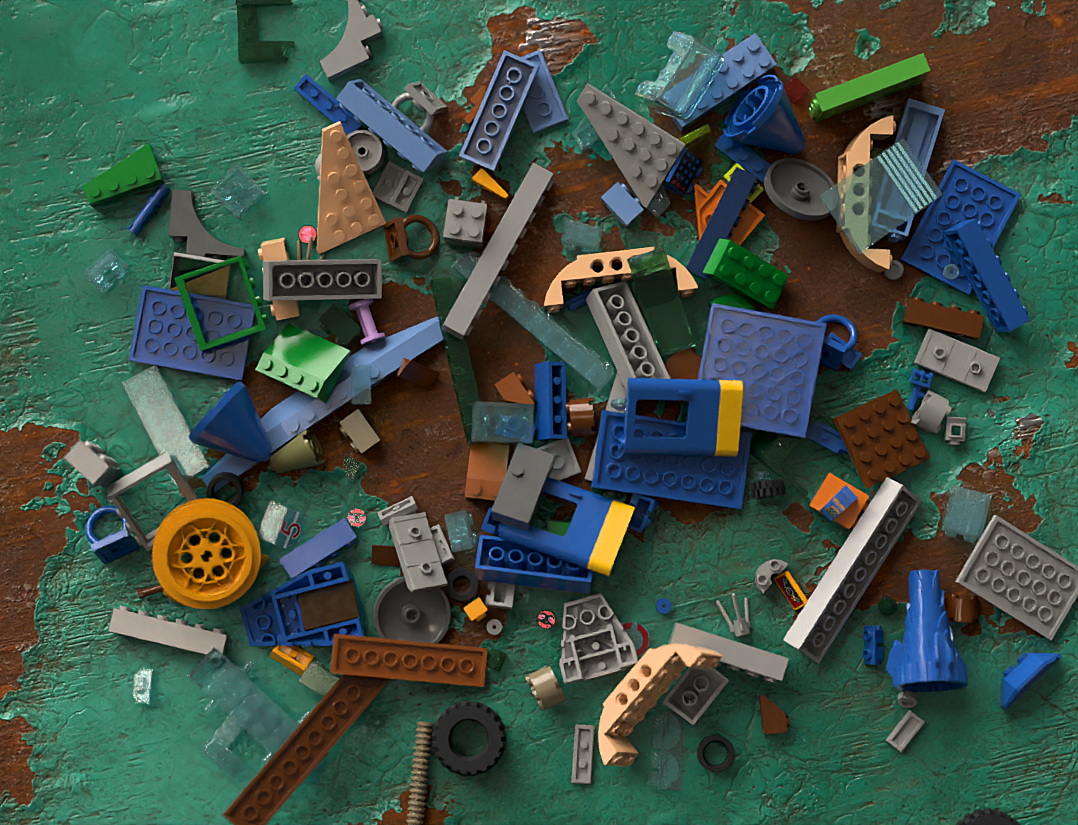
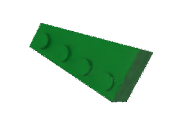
M148 143L85 184L83 188L89 205L96 207L159 185L160 182H165L153 147Z

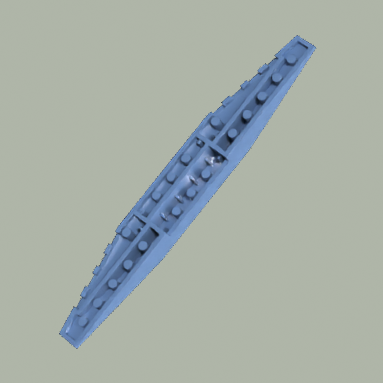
M450 311L375 343H371L350 356L327 403L297 391L273 407L261 419L273 448L271 453H275L302 431L310 429L371 387L373 388L397 372L403 358L413 361L450 337L452 334L442 329ZM226 453L202 479L208 486L211 478L217 473L231 472L239 477L259 463ZM219 481L214 487V493L230 483V481Z

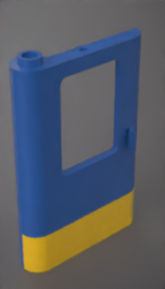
M628 378L624 435L618 440V449L621 450L622 454L736 457L739 448L743 400L742 381ZM637 400L688 401L685 437L634 436Z
M549 477L544 493L577 505L565 536L562 537L530 526L529 531L505 523H501L499 526L498 534H500V538L610 577L617 553L636 507Z

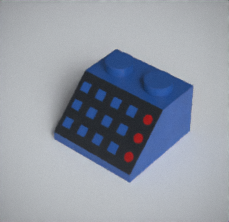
M684 147L671 169L664 187L684 198L686 193H691L695 185L692 183L694 177L699 178L703 167H701L703 161Z

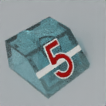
M270 501L257 537L293 551L296 548L308 515Z

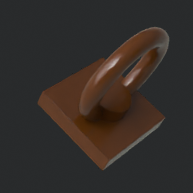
M410 215L404 219L402 217H395L383 225L389 262H397L405 256L415 260L426 259L438 247V230L434 223L424 216ZM411 223H421L431 233V244L423 252H414L408 248L409 238L407 231L404 229Z

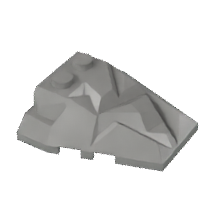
M601 593L564 604L562 626L564 631L563 640H561L562 657L560 658V669L565 684L589 681L621 672L639 662L634 643Z

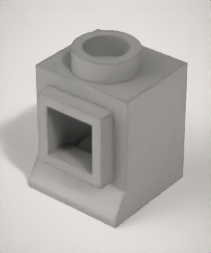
M945 417L943 441H948V445H960V442L965 441L966 418ZM952 426H960V436L951 435Z

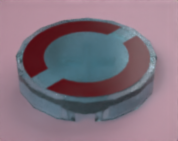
M637 621L621 623L635 645L637 657L643 656L650 646V634L647 628Z

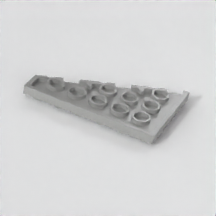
M587 83L577 102L638 199L647 208L684 148L685 143Z

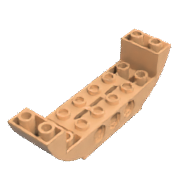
M893 115L880 119L859 132L848 144L844 153L838 157L836 233H840L845 246L858 262L878 273L888 270L892 266L893 258L890 255V250L867 249V246L870 245L868 227L871 224V216L868 215V208L871 207L869 189L872 186V178L869 177V170L872 169L870 150L873 148V140H885L895 132L896 122L893 121Z
M654 247L579 255L577 260L559 272L551 283L546 294L544 310H548V313L560 312V308H563L562 285L565 288H573L579 283H583L584 286L595 285L596 281L608 284L613 283L615 279L631 281L634 277L639 276L640 279L652 278V275L659 274V277H667L674 273L676 295L691 297L693 296L692 294L696 293L698 286L692 275L681 263L667 254L655 251ZM638 262L640 267L633 268L631 263ZM619 264L621 269L618 271L614 270L612 265ZM599 266L603 271L596 273L592 268Z
M680 644L661 646L657 649L650 648L603 703L604 710L599 725V747L604 765L630 766L639 753L626 736L632 733L635 725L644 719L647 711L656 705L659 697L668 691L669 686L680 677L685 667L711 670L718 665V661L723 656L710 649Z

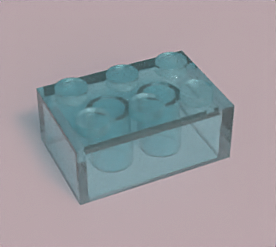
M472 403L471 442L532 443L534 404Z

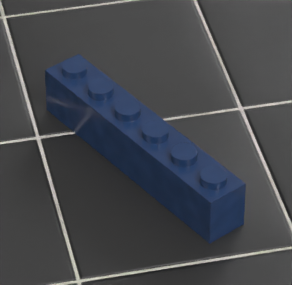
M736 167L686 267L692 276L704 282L707 277L711 279V277L702 272L719 239H731L733 234L729 232L732 226L737 227L741 219L738 214L741 209L745 211L749 200L746 198L749 192L754 193L758 185L755 182L756 176Z

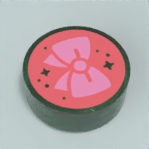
M304 225L299 229L298 237L303 244L308 245L311 236L313 237V243L317 240V231L313 226Z

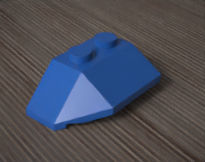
M1029 652L1020 655L1017 658L1018 663L1014 667L1009 666L1002 673L1004 676L1001 678L1000 707L1007 710L1062 656L1056 653Z

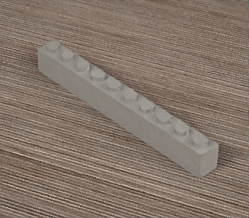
M535 163L532 164L442 326L444 331L461 340L465 335L469 336L474 327L471 325L473 319L478 320L482 309H480L482 303H487L492 294L489 290L492 286L496 287L501 278L498 274L501 270L505 271L510 261L507 258L509 254L514 255L518 244H516L518 238L522 239L527 231L525 225L527 222L531 223L536 215L534 209L536 206H541L545 198L543 196L545 189L547 191L550 190L554 182L551 180L552 172Z

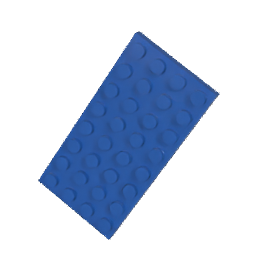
M602 410L591 487L742 509L752 433L740 431L739 448L736 457L622 454L621 450L618 449V440L624 435L625 413ZM635 415L634 436L683 438L686 435L687 423Z

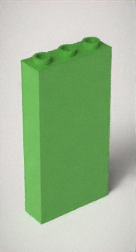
M924 53L816 93L809 105L810 108H808L810 117L812 119L815 118V121L819 122L922 83L930 72Z

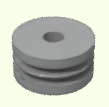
M492 619L487 623V631L490 634L496 635L501 632L502 624L499 620Z

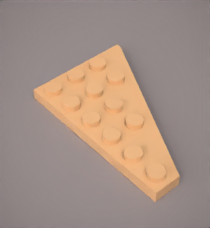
M340 121L322 129L316 247L318 254L386 224Z

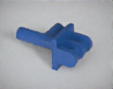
M913 368L909 381L915 385L907 409L915 411L918 398L923 399L927 393L921 391L922 386L930 388L933 373L927 374L924 370L920 372L917 371V368Z

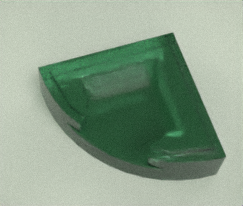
M348 455L344 458V471L347 477L353 481L363 465Z

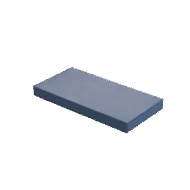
M541 50L523 56L522 58L540 66L523 107L533 134L568 121L569 119Z

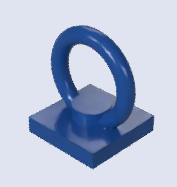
M830 314L821 317L816 322L825 324L828 322H838L843 324L849 330L850 340L846 345H843L824 335L819 363L838 372L845 353L852 350L856 345L858 333L856 327L849 319L841 315Z
M104 506L97 509L91 514L86 523L87 539L91 543L93 552L104 565L140 549L137 541L129 533L125 524L127 522L125 518L121 519L123 523L121 531L110 534L102 540H98L95 537L93 527L96 520L108 513L118 515L116 511L117 506Z

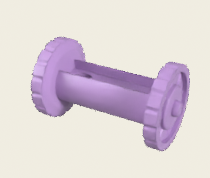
M373 299L359 300L348 306L349 310H356L365 335V338L360 341L361 345L375 343L386 337L385 333L377 332L369 309Z

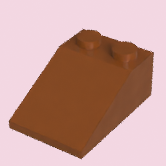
M478 441L471 442L465 498L488 501L496 500L507 472L510 445Z

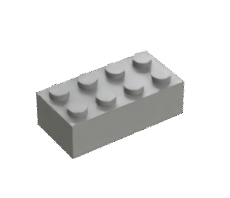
M79 440L64 457L92 484L105 488L121 472L118 468L120 464L115 459L104 455L105 450L98 444L96 445L89 441Z

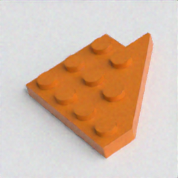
M721 179L709 194L697 184L694 185L699 241L727 187V184ZM748 203L745 211L740 210L738 216L741 219L737 227L732 226L729 232L733 234L730 240L738 245L744 242L765 216L751 203Z

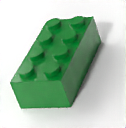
M719 239L702 272L756 305L772 310L789 277L788 274L727 239Z

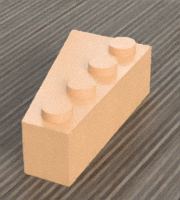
M285 237L262 242L261 249H258L260 260H290L289 254L285 250ZM272 300L273 305H270L272 316H276V320L300 316L298 300Z

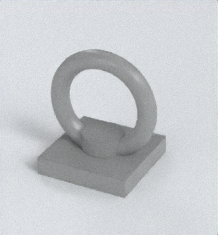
M420 81L409 83L404 89L407 93L398 96L392 105L398 109L404 101L413 100V103L419 109L426 112V120L420 127L426 133L433 123L434 114L443 112L447 106Z

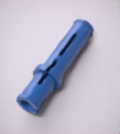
M160 182L157 189L147 198L148 201L127 229L138 236L154 211L162 205L161 202L170 189Z

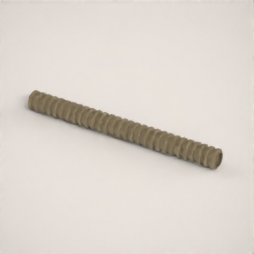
M416 722L418 728H416L417 734H415L417 740L414 741L416 743V746H414L415 752H413L415 758L412 760L414 762L412 765L414 769L411 771L413 777H411L412 783H410L412 789H409L411 795H409L410 801H408L410 807L407 808L409 810V813H407L409 817L406 819L408 825H421L424 823L422 818H424L423 812L425 811L423 806L426 804L424 802L426 796L424 795L427 793L425 787H427L426 781H428L426 775H429L427 769H429L428 763H430L428 757L431 756L429 754L431 748L429 747L432 745V742H430V739H432L431 733H433L431 727L434 726L432 722Z

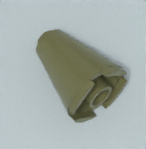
M306 429L273 453L269 460V466L272 471L282 473L324 464L325 460H321L320 456L324 453L316 435H310L309 432L311 430Z

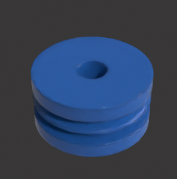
M665 598L659 599L656 602V610L661 614L668 613L671 610L670 601Z

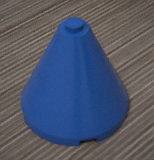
M766 75L758 79L756 82L759 85L753 90L748 87L731 107L724 122L728 126L727 130H723L724 134L732 141L789 154L801 153L805 148L806 141L782 81L775 75Z
M238 381L221 397L214 408L209 410L188 436V439L194 444L257 463L262 461L266 463L273 455L271 453L273 448L248 389L241 381Z

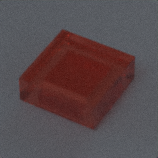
M796 76L785 86L788 98L794 104L809 91Z

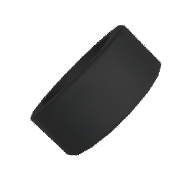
M231 472L217 473L208 483L207 498L219 500L214 494L215 485L219 481H230L235 485L237 492L235 498L227 502L236 507L244 494L243 482L237 475Z
M710 735L700 742L697 748V758L706 770L721 772L732 764L734 749L726 738L720 735ZM712 742L723 744L727 750L725 761L719 765L708 763L704 756L706 746Z

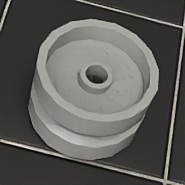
M356 130L347 135L364 175L378 171L386 158V149L383 142L367 130ZM364 149L366 152L362 155L361 151Z

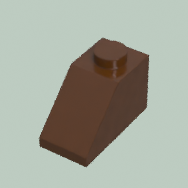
M759 695L762 733L787 732V728L790 727L789 716H786L785 712L765 695Z

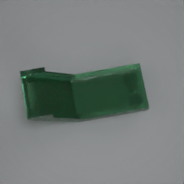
M664 247L628 258L627 262L660 357L695 346V340L681 303Z

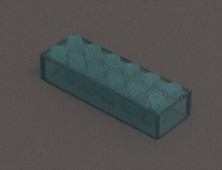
M155 364L121 382L159 456L168 452L186 480L212 468L201 446L194 444L188 439L192 429L159 366ZM169 473V475H170V477H171L173 483H174L175 485H177V483L175 482V480L173 479V477H172L171 474Z

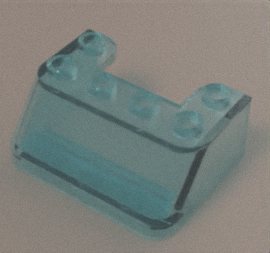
M674 31L668 39L667 46L675 52L670 56L668 63L660 72L656 82L650 80L642 82L634 95L655 112L685 120L692 114L724 62V57L693 36Z

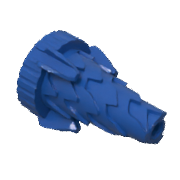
M939 570L910 571L908 581L909 603H906L907 615L903 645L898 640L893 641L886 667L887 672L893 676V686L899 691L941 692L967 687V665L963 663L953 642V632L949 626L947 611H945L944 590H941L940 572Z

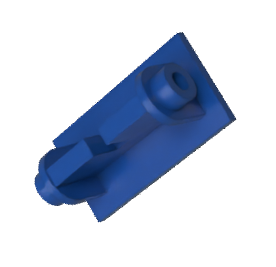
M864 625V664L881 665V661H883V647H877V643H883L882 626Z

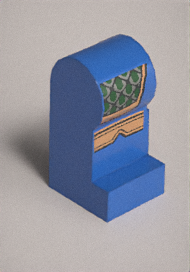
M845 485L820 511L831 522L858 498Z

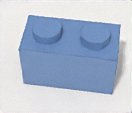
M617 182L601 197L600 201L627 228L643 213L644 209L638 198L635 197L633 199L627 186L624 184L620 185Z

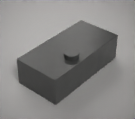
M518 443L491 510L493 520L529 531L555 464L554 454Z

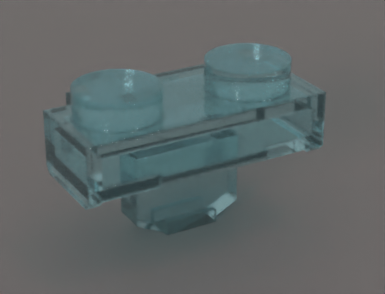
M139 668V672H135L132 698H136L135 703L150 704L153 669Z

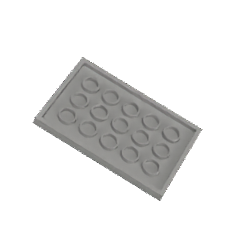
M993 515L955 582L1045 638L1052 640L1078 596V566L999 516Z

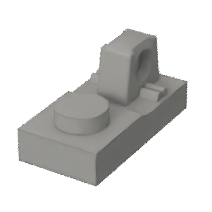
M411 496L377 513L384 526L390 525L389 520L391 518L417 514L416 510L418 508Z

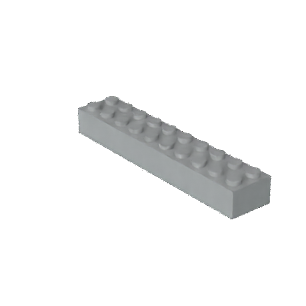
M886 477V480L881 484L874 498L870 501L867 509L860 517L853 531L783 639L786 643L818 664L922 502L904 485Z

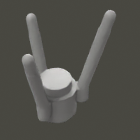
M732 594L737 620L733 621L734 625L720 601H716L729 625L730 632H734L735 637L750 633L749 627H751L747 597L744 598V619L741 618L736 595Z

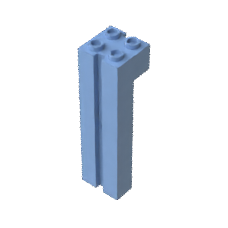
M908 98L892 146L896 148L922 186L921 180L896 144L899 143L924 179L945 109ZM891 148V153L896 158V160L898 161L902 169L905 171L911 182L914 184L918 192H920L919 187L916 185L910 174L907 172V170L905 169V167L903 166V164ZM889 156V160L917 199L918 196ZM887 163L886 166L915 206L916 203ZM884 170L870 215L871 224L868 227V231L874 237L880 238L881 235L888 237V241L899 243V241L903 242L908 237L914 217L913 209L889 174Z

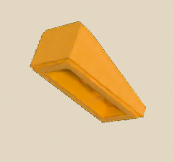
M481 168L471 178L473 183L506 201L508 199V194L484 169Z

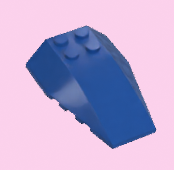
M344 561L308 570L240 608L250 646L333 645L334 634L364 637V612L355 579ZM353 579L361 617L305 631L297 594Z

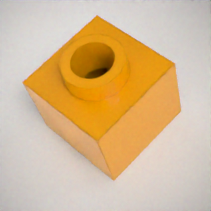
M480 597L463 608L472 621L476 619L478 622L487 616L485 612L488 609Z

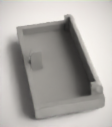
M928 328L914 364L985 393L1000 357Z
M422 512L391 518L389 520V529L408 590L416 592L446 586L448 584L443 572L426 513Z

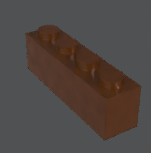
M913 297L906 302L902 320L903 324L925 329L930 328L938 332L972 340L980 338L984 316L980 315L978 311L969 310L965 312L961 311V308L957 306L947 308L943 307V304L940 302L931 301L930 304L918 297Z

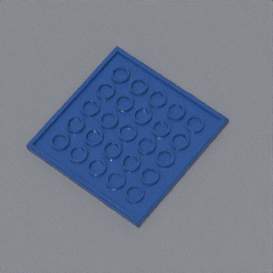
M712 303L698 380L742 381L741 427L806 438L827 324Z

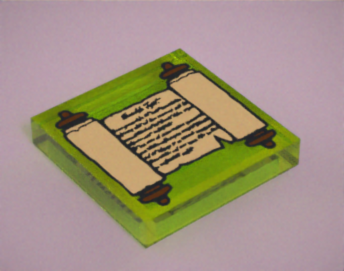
M706 124L678 140L685 143L684 147L687 149L709 138L711 129Z

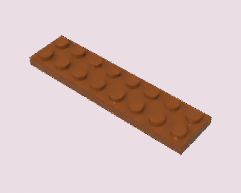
M334 634L330 673L484 687L488 648Z

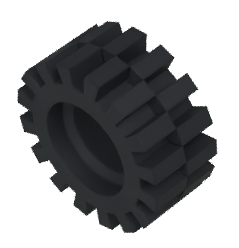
M784 479L750 483L751 498L786 495Z

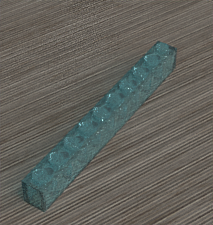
M468 250L454 266V270L468 281L481 255L476 251L472 253ZM503 275L496 287L492 286L489 290L492 293L489 299L601 392L615 375L613 371L615 368L607 361L605 363L598 359L600 356L594 350H587L584 347L585 343L576 336L574 339L569 335L571 331L563 324L561 326L554 322L556 319L550 313L544 314L540 310L541 306L536 301L532 300L530 302L525 298L527 294L520 288H513L511 286L512 282Z

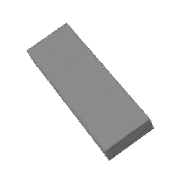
M575 724L571 783L591 784L594 725Z

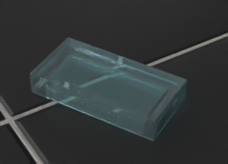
M371 365L351 366L352 405L371 404Z

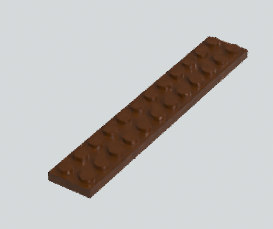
M343 674L224 811L222 816L232 825H266L391 678Z

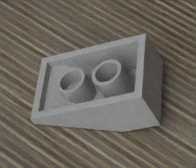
M688 667L664 695L662 702L694 725L729 680L715 669L705 670Z

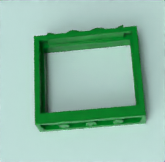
M242 255L174 278L200 351L267 328L268 318L266 313L261 312L260 306H262V301L259 294L255 295L253 288L256 287L253 276L249 277L247 270L250 267L247 259H243ZM238 263L259 324L206 341L185 280Z

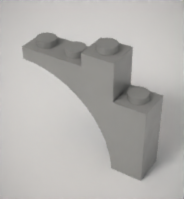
M347 0L348 23L345 33L337 47L328 56L320 60L329 82L369 63L371 53L367 45H363L382 36L381 30L384 28L380 19H375L374 15L366 18L368 12L364 5L360 6L358 0Z

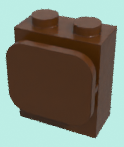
M682 343L664 365L670 379L698 380L702 356L695 353L696 349L689 343L686 345ZM678 400V401H680V402L683 404L686 400Z

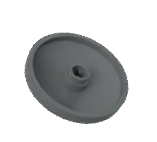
M795 158L780 159L774 162L765 174L764 187L769 198L782 211L793 217L809 221L821 220L829 216L837 205L838 192L831 178L823 170L807 161Z
M405 577L398 578L385 586L379 593L373 608L375 629L380 638L438 643L445 635L450 623V605L444 592L439 587L411 592L408 590Z

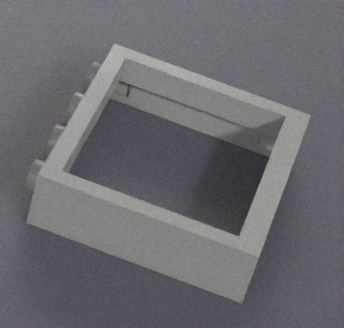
M168 452L106 486L109 493L106 496L111 505L115 504L117 506L116 511L121 519L125 518L130 533L134 532L136 534L135 540L138 545H143L146 551L153 549V542L158 528L146 535L119 494L167 468L188 502L198 499Z

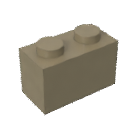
M359 409L340 421L342 426L339 429L345 437L349 436L353 442L350 444L356 453L360 451L361 454H364L381 442Z

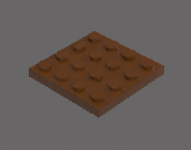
M897 389L833 419L866 489L886 480V477L890 478L930 459L914 424L911 423L912 419Z

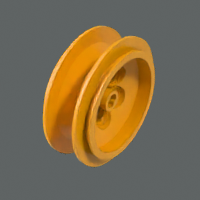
M204 498L186 502L172 510L164 518L154 538L152 560L159 583L171 597L190 607L213 609L234 602L250 588L259 571L261 549L259 538L252 522L240 509L222 500ZM214 532L220 535V539L215 542L209 539V535ZM192 535H198L201 540L199 543L193 544L189 539ZM229 548L232 551L231 555L228 557L222 556V549ZM204 551L211 552L209 554V557L206 558L202 556L204 555ZM184 553H190L193 556L189 562L183 561L181 557ZM216 566H221L224 572L217 575L213 572V569ZM201 568L204 570V575L196 577L193 574L194 570Z

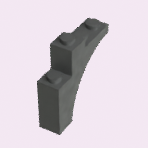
M172 190L168 235L176 242H185V239H187L186 254L206 258L210 256V258L221 260L222 257L231 259L242 255L243 259L246 258L245 249L224 244L205 230L196 213L192 191Z

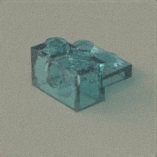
M110 247L83 274L97 290L102 292L103 290L107 291L113 285L112 282L117 277H123L127 273L126 269L129 266ZM108 269L112 270L110 275H104Z

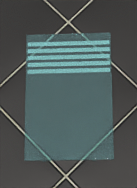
M902 138L819 197L859 254L943 194L905 139Z

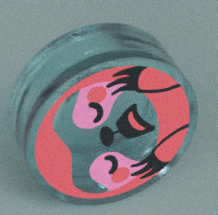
M354 508L348 513L347 519L351 526L362 527L367 521V515L364 510Z

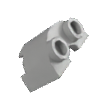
M928 390L920 408L912 417L911 423L928 433L934 432L937 434L942 426L941 421L943 417H947L951 411V407L948 406L949 400Z
M773 559L764 562L758 567L755 573V583L761 594L772 584L770 576L773 573L780 574L788 563Z
M488 581L487 590H491V594L486 595L485 606L512 610L515 585Z

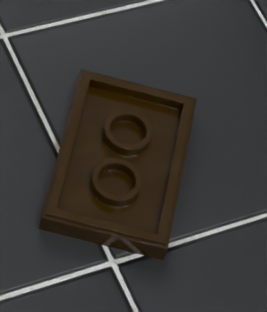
M353 579L297 594L305 631L361 617Z

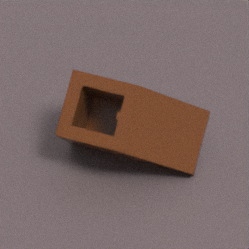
M512 372L494 384L505 402L528 407L535 405L533 401L536 398L530 389L528 391L525 390L523 387L525 382L520 374L515 375Z

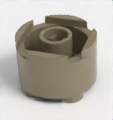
M550 665L525 677L542 711L566 700Z

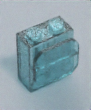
M955 485L951 486L940 531L945 532V536L956 538L957 535L962 536L964 541L975 543V540H980L992 495Z

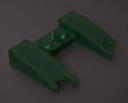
M235 0L237 6L239 63L252 64L288 61L285 54L288 47L294 48L295 42L258 41L256 7L293 5L292 0Z

